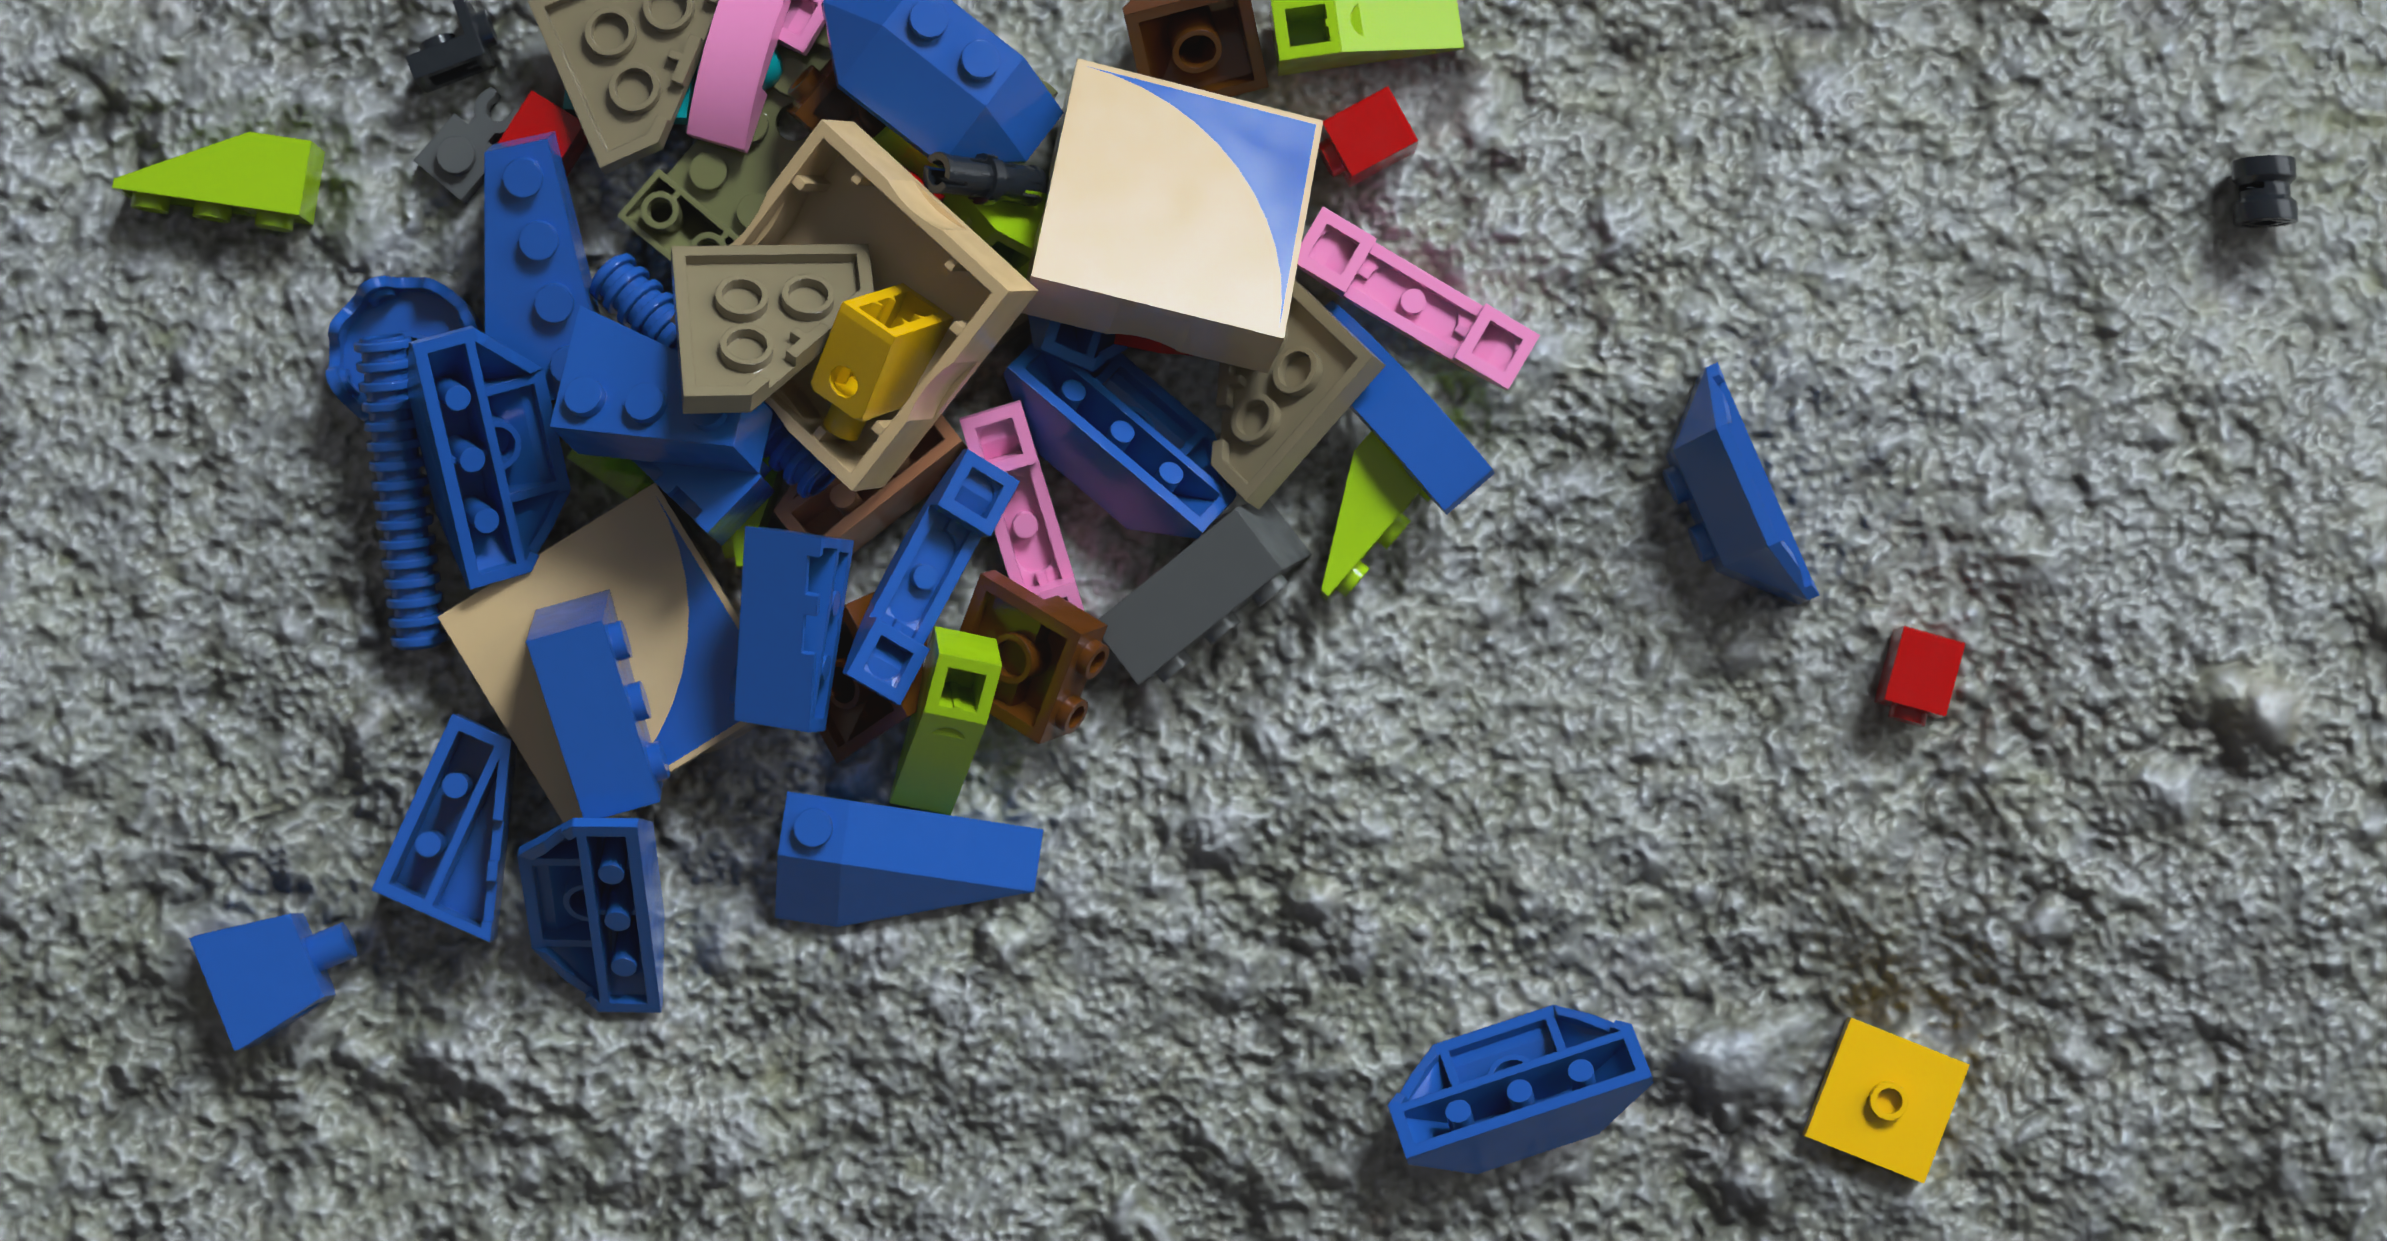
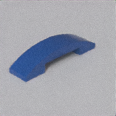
M1331 300L1324 307L1386 365L1349 408L1402 463L1406 473L1447 515L1495 474L1493 469L1410 374L1354 318Z
M963 449L925 502L888 565L858 628L842 674L893 704L901 705L930 651V648L924 645L981 537H991L1020 483L1019 480L969 449Z

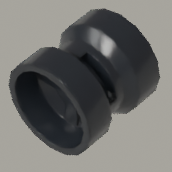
M2263 155L2240 158L2231 162L2232 182L2239 188V200L2233 205L2234 226L2241 228H2268L2286 226L2298 222V202L2291 197L2290 186L2297 178L2295 157Z

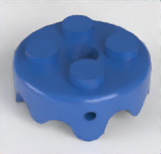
M391 276L370 278L359 285L355 295L335 315L329 325V365L325 370L327 382L337 398L358 418L365 422L369 420V414L361 410V403L366 401L367 398L366 393L360 392L358 383L364 381V374L356 371V363L362 361L361 353L355 352L353 344L359 341L360 338L380 334L402 333L405 336L411 337L412 340H419L468 326H473L485 333L484 327L469 304L453 290L434 279L427 277Z

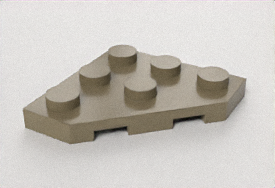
M719 0L528 1L590 147L604 175L664 148L703 54Z
M869 245L671 246V274L683 414L752 412L821 354L842 302L874 292Z
M1296 279L1294 281L1285 337L1268 374L1222 362L1219 363L1216 406L1222 410L1220 440L1213 441L1211 466L1246 502L1258 510L1386 366Z

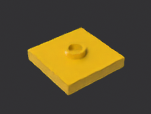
M1847 1017L1802 1135L1918 1182L1925 1183L1970 1064L1852 1017Z

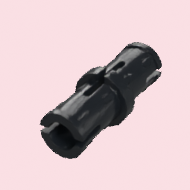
M939 151L932 153L927 160L931 164L944 165L945 169L924 165L923 168L924 185L931 193L967 196L969 199H973V203L977 205L988 206L994 205L998 201L1033 207L1041 203L1043 199L1039 195L1025 193V190L1046 193L1047 179L1042 168L1036 165L1025 166L1004 163L994 154L981 153L977 154L975 158Z

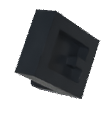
M453 0L464 34L455 37L453 33L433 36L419 45L420 51L405 56L414 80L426 93L497 67L490 48L499 45V40L485 9L476 12L468 0Z

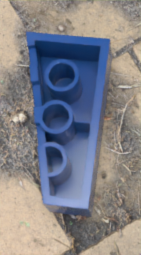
M552 131L493 144L484 152L485 334L544 368L550 399L555 400L563 374L578 307L581 305L600 314L597 300L589 292L592 278L556 132Z

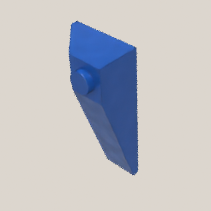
M787 791L777 854L775 918L841 927L1035 892L1044 829Z

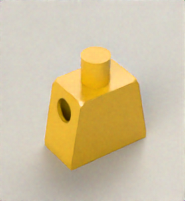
M904 283L843 301L811 380L813 391L832 403L823 421L824 427L839 438L855 441L859 439L867 420L900 409L912 394L954 317Z

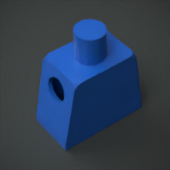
M303 913L277 916L189 938L234 1051L250 1049L261 1044L336 995L335 988L327 969L357 957L354 940L343 922L313 934Z

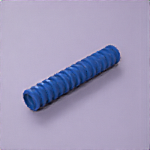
M624 253L609 259L600 267L592 279L589 289L591 296L595 300H604V309L612 314L617 313V320L621 325L631 326L630 329L678 351L676 325L670 321L675 314L673 294L669 292L663 293V285L658 280H649V271L642 266L636 267V260L631 254ZM763 401L773 412L763 458L769 457V466L774 471H784L782 476L787 484H798L796 490L802 498H809L819 494L832 483L836 476L787 431L775 411Z
M402 333L362 337L353 344L355 352L361 353L362 361L356 363V371L364 374V381L358 383L360 392L366 393L367 398L366 401L361 403V410L369 414V420L363 423L364 431L371 432L372 440L366 442V450L373 452L374 459L368 462V467L370 471L376 472L377 478L370 483L371 489L377 491L379 498L373 501V507L376 511H381V518L377 519L375 523L376 529L383 531L384 535L383 538L378 540V547L386 551V557L382 558L380 563L381 568L388 570L389 575L383 579V587L391 591V596L385 599L386 607L393 609V615L388 618V626L395 628L396 634L390 637V643L399 650H422L441 645L442 642L448 639V634L445 629L440 628L441 622L438 619V616L444 613L443 610L438 609V603L443 601V593L436 590L435 584L441 581V575L438 571H433V564H436L439 559L438 554L432 552L430 546L436 542V535L428 530V526L434 522L433 514L426 513V506L431 504L432 501L431 495L424 493L423 486H426L429 482L427 475L421 473L424 461L422 454H419L418 447H420L407 394L408 356L406 348H409V342L412 341V338Z

